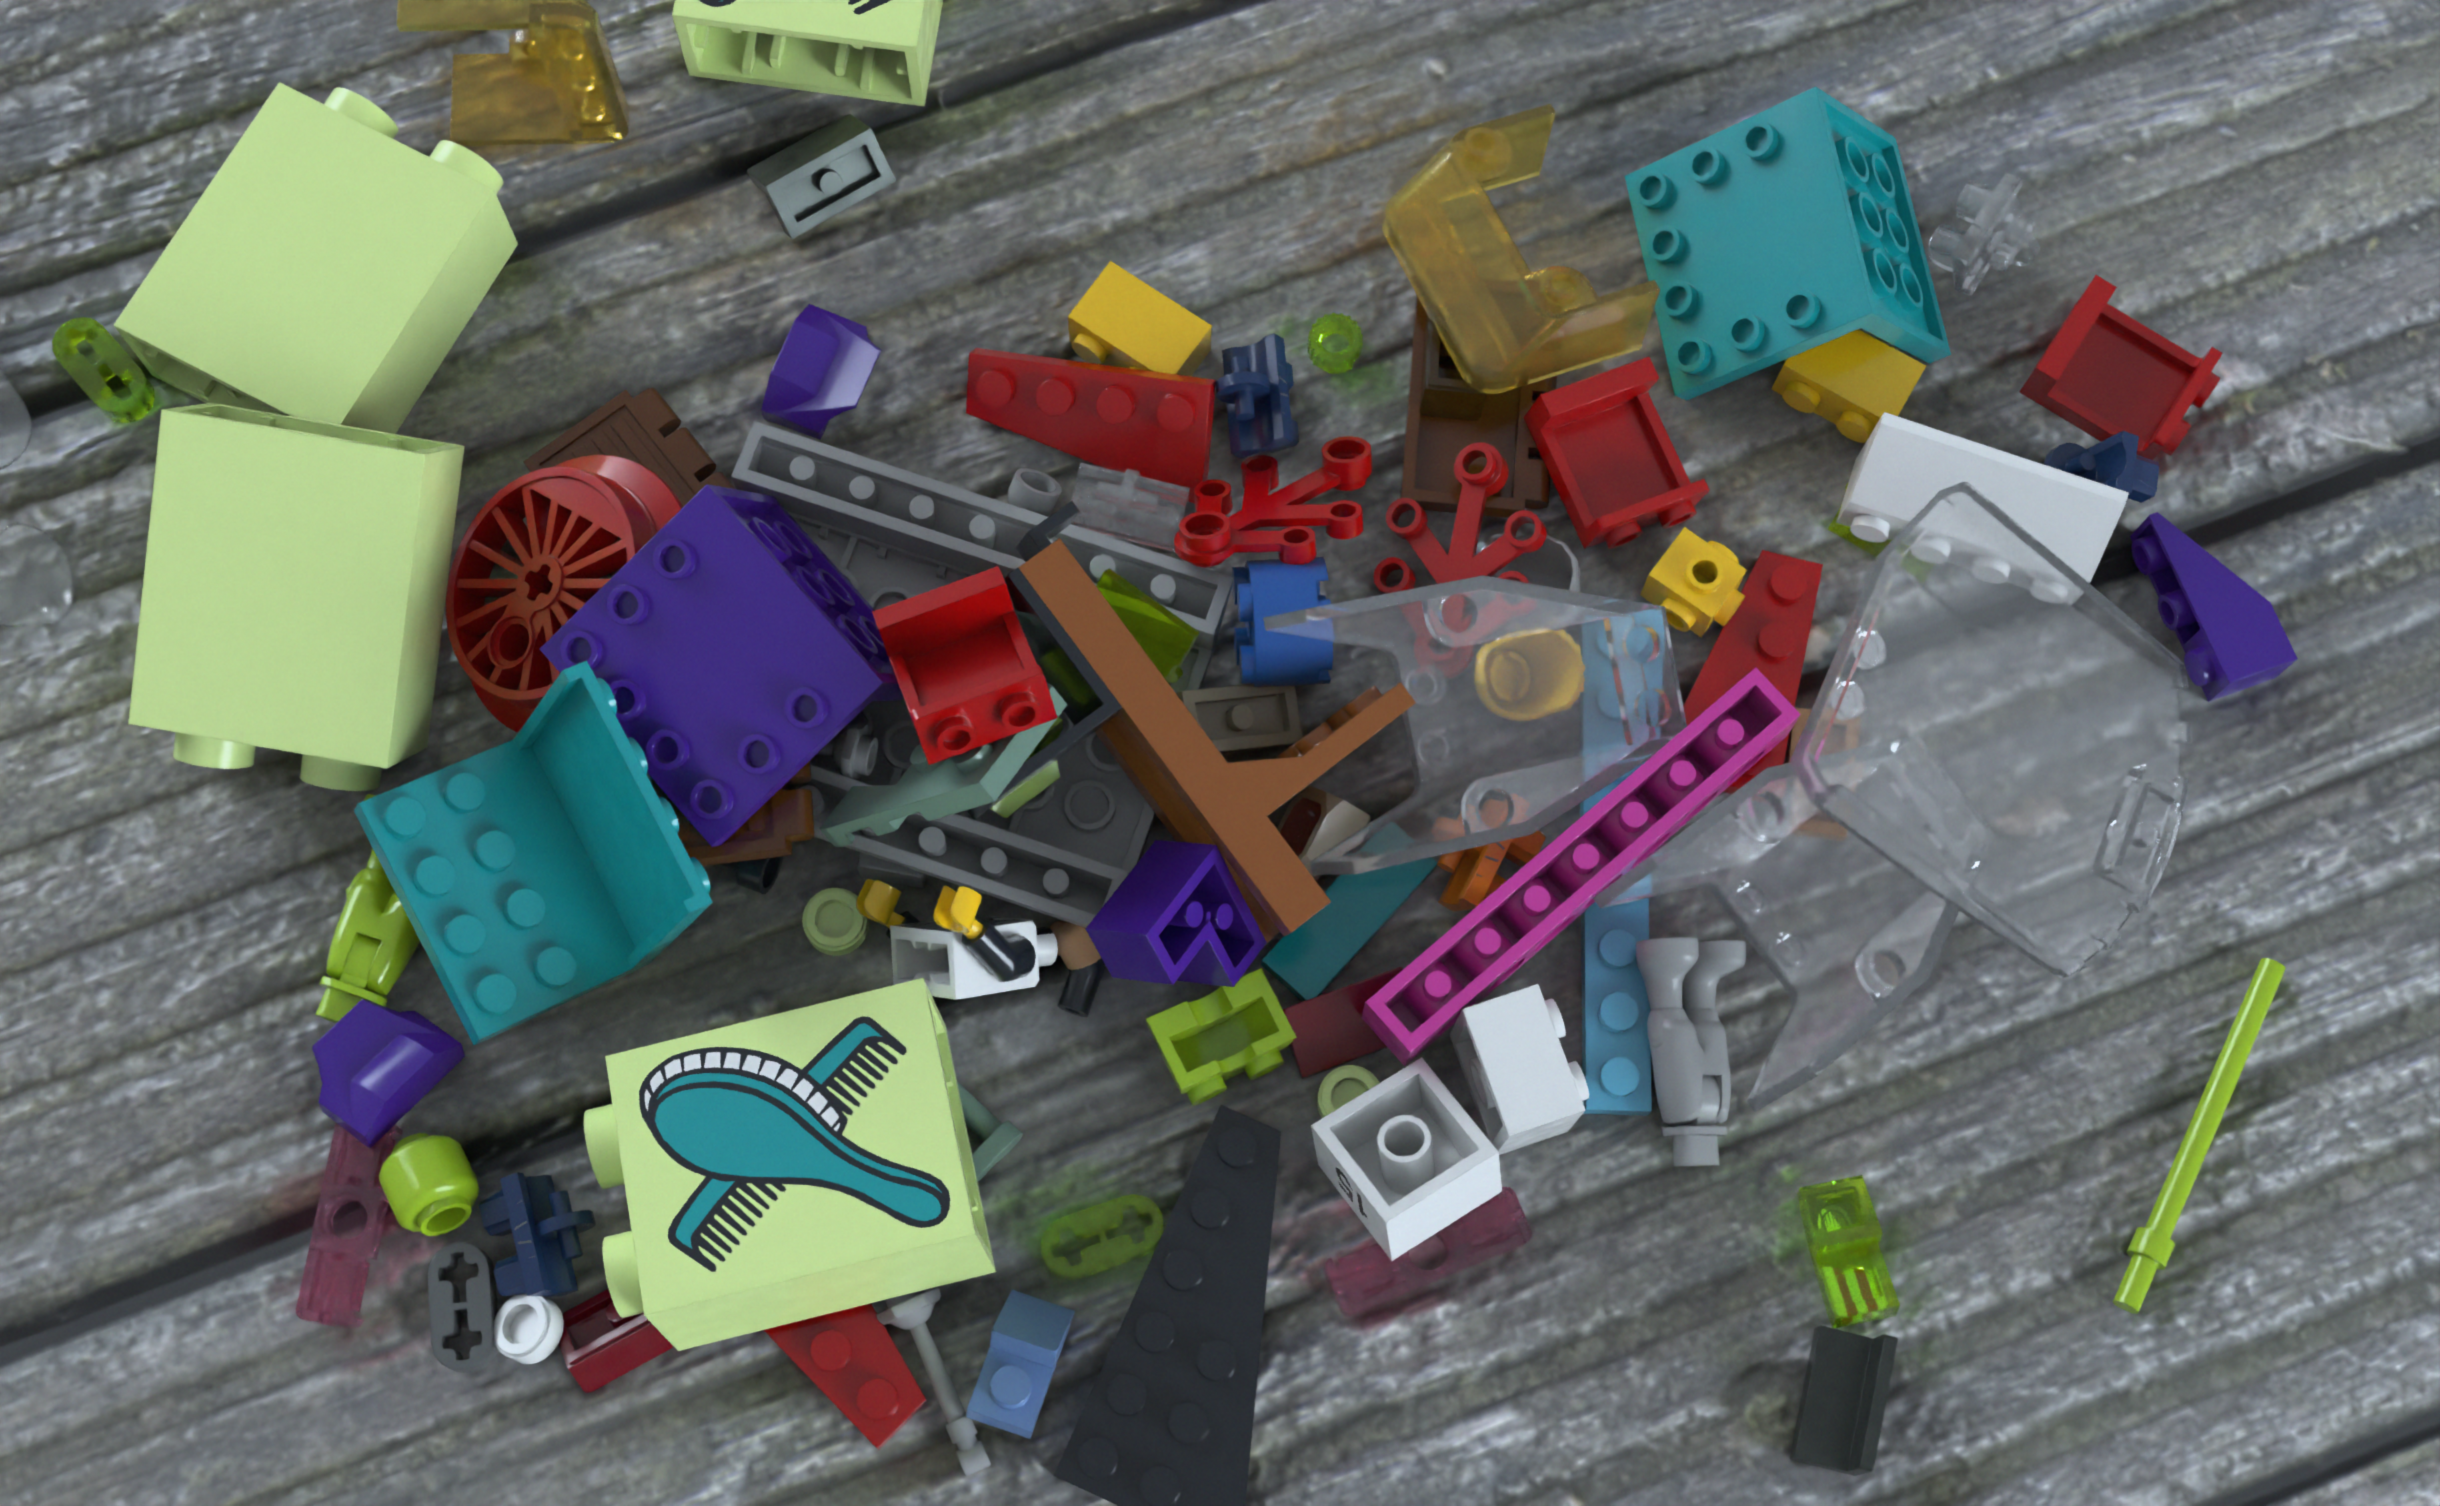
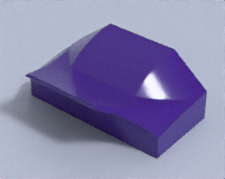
M808 304L794 320L770 373L761 408L763 418L821 440L830 419L842 412L857 407L882 351L867 337V327Z
M362 999L312 1047L322 1082L318 1103L323 1113L370 1149L465 1057L462 1044L416 1011L398 1012Z

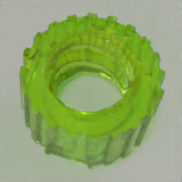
M1343 313L1325 314L1322 318H1318L1317 322L1312 324L1307 344L1309 358L1313 365L1325 370L1329 374L1345 373L1347 370L1352 369L1353 364L1361 355L1363 346L1362 329L1358 327V322L1353 321L1349 315L1344 316ZM1337 333L1346 337L1349 345L1342 351L1330 352L1324 349L1321 342L1325 337Z

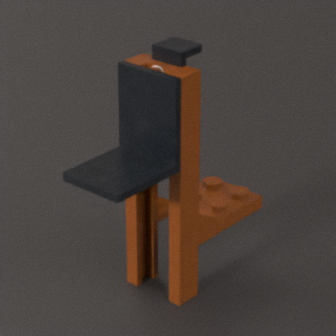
M1071 501L1025 534L1016 546V550L1022 556L1025 563L1009 573L1004 580L1014 611L1035 661L1041 667L1046 682L1052 685L1066 702L1067 706L1063 711L1074 726L1025 761L995 802L966 811L972 819L976 820L1095 732L1176 842L1213 844L1217 846L1266 942L1268 943L1279 932L1283 936L1292 933L1331 901L1268 818V815L1416 703L1401 682L1383 694L1373 685L1326 719V722L1277 756L1279 759L1227 763L1062 540L1059 538L1052 544L1049 541L1067 528L1079 514L1080 510Z

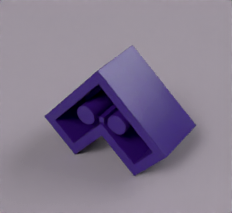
M1155 840L1085 928L1113 978L1171 985L1176 981L1234 987L1267 943L1219 849L1213 844Z

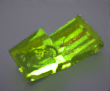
M1859 1175L1800 1187L1797 1195L1805 1235L1831 1327L1836 1329L1896 1316L1900 1303L1879 1246L1883 1232L1863 1176Z

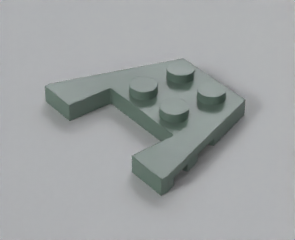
M1047 683L1057 717H1059L1067 704L1056 689ZM1056 719L928 765L920 743L910 756L911 766L896 785L852 786L819 829L834 847H843L853 843L855 836L852 832L868 827L877 836L894 832L907 816L920 812L927 821H931L995 802Z

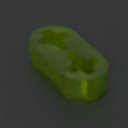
M79 317L63 323L57 329L52 340L54 355L104 415L115 422L131 423L143 418L151 410L155 401V390L150 380L103 325L95 319ZM86 340L92 345L101 359L91 365L76 349L75 346L79 342ZM116 375L125 386L129 387L132 392L131 397L122 401L115 395L106 381Z
M1131 1194L1061 1217L1052 1222L1043 1233L1040 1244L1042 1259L1048 1270L1057 1277L1074 1280L1143 1257L1152 1252L1159 1243L1164 1228L1162 1213L1156 1203L1148 1197ZM1127 1209H1134L1139 1218L1149 1216L1153 1222L1152 1225L1144 1229L1145 1240L1141 1243L1133 1244L1132 1238L1129 1235H1121L1107 1240L1104 1232L1123 1224V1212ZM1065 1231H1072L1076 1240L1097 1234L1100 1241L1098 1244L1083 1249L1081 1251L1082 1262L1074 1266H1070L1066 1257L1054 1258L1051 1251L1061 1245L1059 1234Z

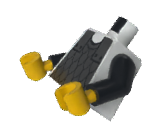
M867 879L856 900L857 911L862 916L888 927L886 935L891 939L894 985L924 978L931 995L934 997L956 1000L1035 987L1039 981V967L1053 965L1057 958V940L1050 928H1036L1033 920L998 916L975 917L982 896L965 886H960L957 892L948 886H943L934 910V921L920 922L909 911H905L900 915L893 912L902 892L879 880Z

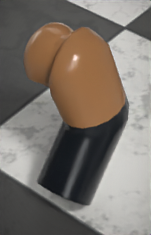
M1059 920L1054 922L1049 928L1053 931L1057 940V956H1061L1069 970V975L1057 1006L1068 1013L1088 1017L1105 970V963L1084 927Z

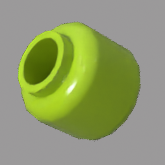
M416 1133L403 1138L394 1146L392 1154L383 1163L379 1174L380 1184L398 1224L409 1231L421 1232L426 1236L446 1234L464 1224L470 1217L471 1208L475 1205L480 1192L477 1178L458 1141L444 1135L430 1136L427 1133Z

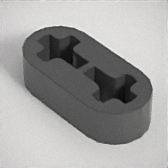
M455 1242L445 1245L436 1252L429 1264L428 1292L431 1345L434 1356L443 1366L458 1373L471 1374L483 1370L493 1361L498 1352L494 1344V1320L498 1313L496 1279L493 1261L486 1252L470 1243ZM463 1256L466 1263L478 1268V1277L469 1278L466 1282L467 1302H460L458 1286L445 1280L446 1272L455 1270L458 1265V1258ZM462 1313H467L470 1331L482 1335L481 1345L471 1347L470 1358L463 1360L461 1352L449 1349V1340L461 1334Z

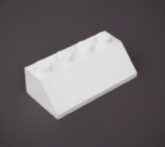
M1884 412L1855 460L1836 524L1850 528L1853 535L1865 541L1876 543L1889 541L1910 548V552L1922 560L1930 562H1943L1946 560L1970 568V572L1980 579L1990 582L2006 580L2027 587L2034 596L2046 601L2062 602L2066 600L2073 602L2091 582L2125 507L2129 492Z

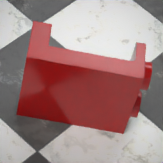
M2095 275L2019 392L2101 442L2121 431H2125L2139 436L2137 455L2153 460L2160 451H2163L2171 456L2191 427L2190 423L2182 419L2188 408L2192 404L2200 409L2218 384L2221 377L2211 371L2223 353L2211 347L2203 358L2196 357L2109 305L2107 302L2117 287Z
M1649 356L1543 393L1523 417L1584 549L1605 541L1609 549L1617 548L1643 534L1641 528L1659 521L1663 529L1681 524L1697 514L1694 506L1710 491L1705 479L1693 483L1690 482L1648 391L1658 381L1659 376Z
M999 566L872 611L928 765L963 754L969 750L1058 718L1041 667L1035 661L1019 623Z

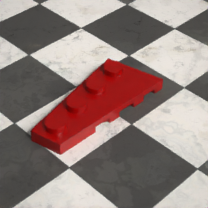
M975 348L969 353L966 414L1110 471L1112 470L1125 477V474H1127L1129 478L1138 482L1145 478L1143 484L1195 504V486L1200 482L1208 480L1216 380Z
M1765 550L1761 551L1741 590V593L1745 595L1743 602L1722 628L1663 746L1755 667L1795 708L1823 564ZM1789 734L1723 792L1772 804L1777 798Z
M872 1303L765 1329L764 1331L878 1450L928 1402L886 1327L877 1319V1312Z

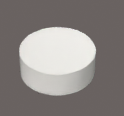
M514 1295L502 1305L495 1317L494 1344L496 1348L506 1357L523 1364H534L544 1360L555 1350L563 1334L564 1320L560 1308L556 1303L543 1296Z

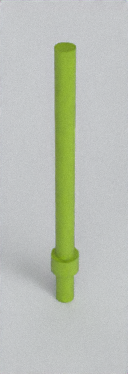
M2262 958L2146 1226L2138 1227L2127 1250L2131 1260L2113 1300L2117 1307L2127 1312L2138 1314L2156 1270H2164L2175 1246V1243L2170 1239L2286 970L2285 966L2278 961L2269 958Z

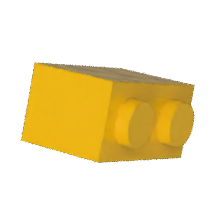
M1112 261L1106 265L1068 315L1069 342L1072 343L1073 350L1088 363L1192 376L1211 351L1212 325Z
M1857 329L1788 358L1771 390L1781 394L1784 401L1792 408L1804 413L1814 412L1834 423L1837 429L1847 438L1856 442L1866 443L1884 412L1895 416L1899 415L1926 365Z

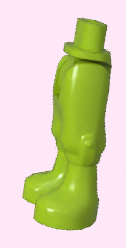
M367 794L364 800H367L377 795ZM373 848L371 849L366 868L362 869L354 877L350 886L346 889V903L337 923L327 959L326 973L332 978L322 976L319 985L326 988L315 1015L337 1023L362 999L386 1007L388 999L385 995L390 992L400 978L420 942Z

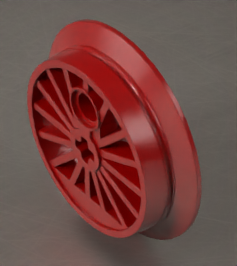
M590 455L567 460L553 467L532 471L510 482L498 491L479 511L461 540L450 570L446 593V621L449 639L455 656L469 676L484 706L498 721L517 733L550 689L551 683H554L560 674L541 652L540 648L610 580L599 578L622 568L683 508L680 500L669 485L645 466L613 455ZM525 517H526V520H527V526H528V528L526 527L525 523L523 522V519H524ZM618 537H620V538L622 539V540H620V541L614 543ZM507 539L521 561L501 550ZM496 563L516 574L518 579H489L493 565ZM485 597H502L484 606Z

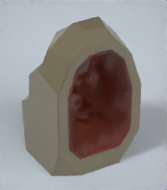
M1309 786L1291 801L1277 830L1315 881H1317L1324 872L1337 868L1347 852L1357 851L1371 816L1341 798Z

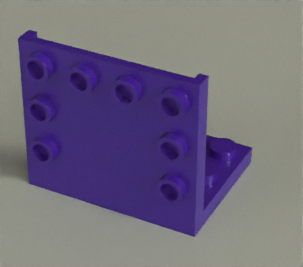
M706 484L540 648L541 652L560 673L564 669L587 661L595 677L602 678L608 684L616 701L617 712L615 715L627 738L632 737L642 748L648 764L647 773L712 847L721 846L871 701L904 700L872 611L875 610L776 498L771 495Z

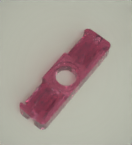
M335 1124L296 1306V1314L302 1320L313 1324L356 1329L364 1322L363 1319L355 1317V1313L360 1312L370 1267V1263L366 1261L367 1259L377 1260L389 1204L380 1184L379 1174L383 1163L392 1154L396 1140L392 1139L393 1134L403 1135L402 1128L397 1124L370 1149L339 1124ZM347 1203H361L368 1214L365 1229L352 1239L339 1238L333 1229V1218L336 1211Z
M1502 1187V1192L1499 1193L1501 1199H1499L1498 1195L1492 1197L1434 1234L1442 1241L1446 1250L1445 1261L1436 1270L1427 1271L1415 1266L1409 1257L1408 1251L1391 1261L1378 1243L1339 1258L1340 1265L1335 1266L1332 1258H1329L1323 1267V1272L1328 1285L1332 1286L1339 1312L1345 1317L1355 1316L1525 1245L1531 1239L1532 1231L1514 1190L1510 1187Z

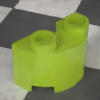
M1262 968L1242 976L1234 987L1220 986L1217 990L1193 1002L1185 1001L1146 1018V1025L1180 1093L1187 1094L1192 1106L1204 1103L1223 1093L1227 1089L1224 1081L1244 1071L1249 1079L1253 1080L1277 1069L1285 1063L1279 1051L1297 1038Z

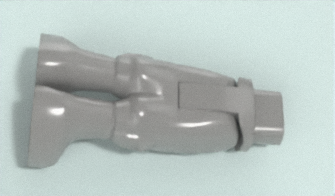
M1685 937L1638 941L1636 943L1637 966L1645 982L1651 1010L1648 1016L1647 1029L1656 1096L1663 1119L1661 1122L1663 1137H1672L1674 1166H1719L1718 1136H1726L1727 1127L1716 1125L1726 1121L1728 1117L1731 1097V1075L1726 1031L1716 1011L1715 996L1720 978L1744 967L1746 943L1745 941L1738 940L1698 942L1697 938Z

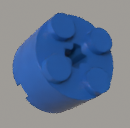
M1316 557L1312 562L1304 565H1291L1283 563L1279 559L1250 560L1245 562L1244 567H1232V577H1234L1232 586L1234 605L1238 607L1239 622H1245V627L1234 628L1236 665L1240 666L1241 683L1254 684V687L1330 684L1331 678L1328 670H1332L1331 599H1326L1325 595H1320V581H1329L1324 557Z

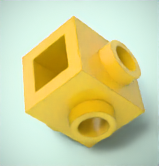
M1684 527L1649 573L1640 596L1658 607L1659 615L1670 626L1683 632L1691 630L1702 638L1714 621L1724 627L1743 602L1745 595L1737 589L1747 570L1739 565L1736 555L1726 546L1716 541L1706 542Z

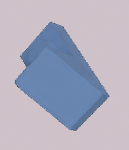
M1011 1290L992 1328L990 1348L967 1407L966 1417L1031 1439L1075 1311Z

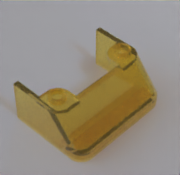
M398 0L397 27L400 32L522 29L510 37L509 53L453 54L451 142L461 146L593 144L616 142L628 135L629 106L599 15L586 0Z
M1551 103L1459 131L1390 198L1385 209L1383 233L1462 378L1469 386L1483 393L1497 394L1641 349L1660 292L1656 281L1652 280L1598 297L1590 281L1576 269L1567 266H1551L1531 272L1485 191L1540 175L1556 113Z

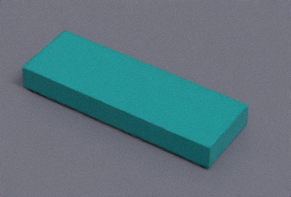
M1389 821L1324 892L1331 902L1292 933L1284 936L1262 959L1261 966L1302 1002L1320 996L1437 867V862Z

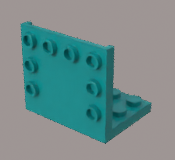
M1816 86L1624 176L1675 396L1687 401L1860 328L1929 364L1951 355L1896 138Z
M587 661L562 670L513 740L358 803L354 809L357 819L473 1045H477L649 965L713 903L709 895L711 891L710 881L704 867L696 858L689 857L678 836L679 823L674 809L665 798H658L646 775L648 764L642 748L632 737L627 738L615 715L617 706L610 687L602 678L595 677Z

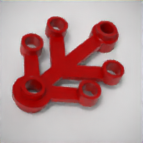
M1344 436L1334 438L1326 442L1322 447L1321 468L1270 494V491L1279 485L1278 461L1268 455L1248 457L1241 463L1242 485L1244 488L1242 510L1229 517L1226 515L1233 509L1231 485L1219 479L1200 482L1194 488L1196 512L1187 515L1181 520L1179 531L1174 537L1176 554L1181 559L1197 567L1204 568L1217 566L1232 554L1239 552H1278L1281 562L1291 565H1304L1312 562L1317 555L1315 532L1305 526H1325L1327 535L1340 540L1359 536L1364 529L1363 509L1357 502L1340 500L1331 504H1301L1331 488L1340 491H1353L1363 487L1367 482V478L1372 473L1371 445L1359 437ZM1259 527H1287L1281 531H1253Z
M1477 442L1466 446L1460 451L1454 463V474L1462 488L1448 554L1427 526V514L1415 500L1411 498L1397 499L1388 507L1386 512L1388 527L1398 537L1408 541L1441 588L1436 614L1415 589L1416 578L1414 571L1402 559L1390 557L1382 560L1376 566L1373 575L1376 587L1384 595L1397 602L1417 631L1412 642V655L1415 663L1424 673L1438 679L1451 678L1463 672L1473 658L1474 641L1511 613H1521L1532 605L1535 590L1531 582L1520 572L1507 571L1495 580L1492 588L1493 596L1464 615L1467 595L1521 554L1538 550L1544 544L1547 536L1546 527L1539 517L1531 511L1521 510L1508 518L1504 528L1505 534L1475 555L1486 499L1503 488L1509 474L1508 465L1504 457L1494 446L1484 442ZM1479 457L1487 458V464L1483 471L1477 474L1469 473V465ZM1408 510L1415 511V519L1411 525L1407 527L1398 526V520L1402 513ZM1526 523L1535 524L1534 534L1529 539L1524 541L1516 539V533L1521 525ZM1394 570H1403L1402 581L1395 587H1387V576ZM1514 583L1523 584V592L1517 600L1505 601L1504 593L1510 585ZM1443 636L1450 637L1451 644L1449 649L1441 655H1434L1432 648L1435 641Z

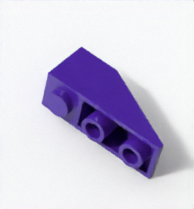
M2156 512L2149 515L2133 532L2130 538L2132 540L2134 562L2144 575L2149 576L2159 597L2158 610L2161 619L2167 628L2175 631L2185 652L2184 663L2186 671L2192 682L2202 688L2208 702L2272 680L2298 659L2271 602L2161 514Z

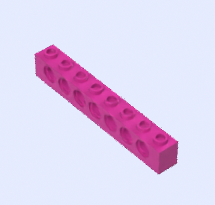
M1755 667L1365 1002L1361 1018L1404 1066H1407L1456 1023L1462 1009L1481 1002L1786 738L1801 714Z

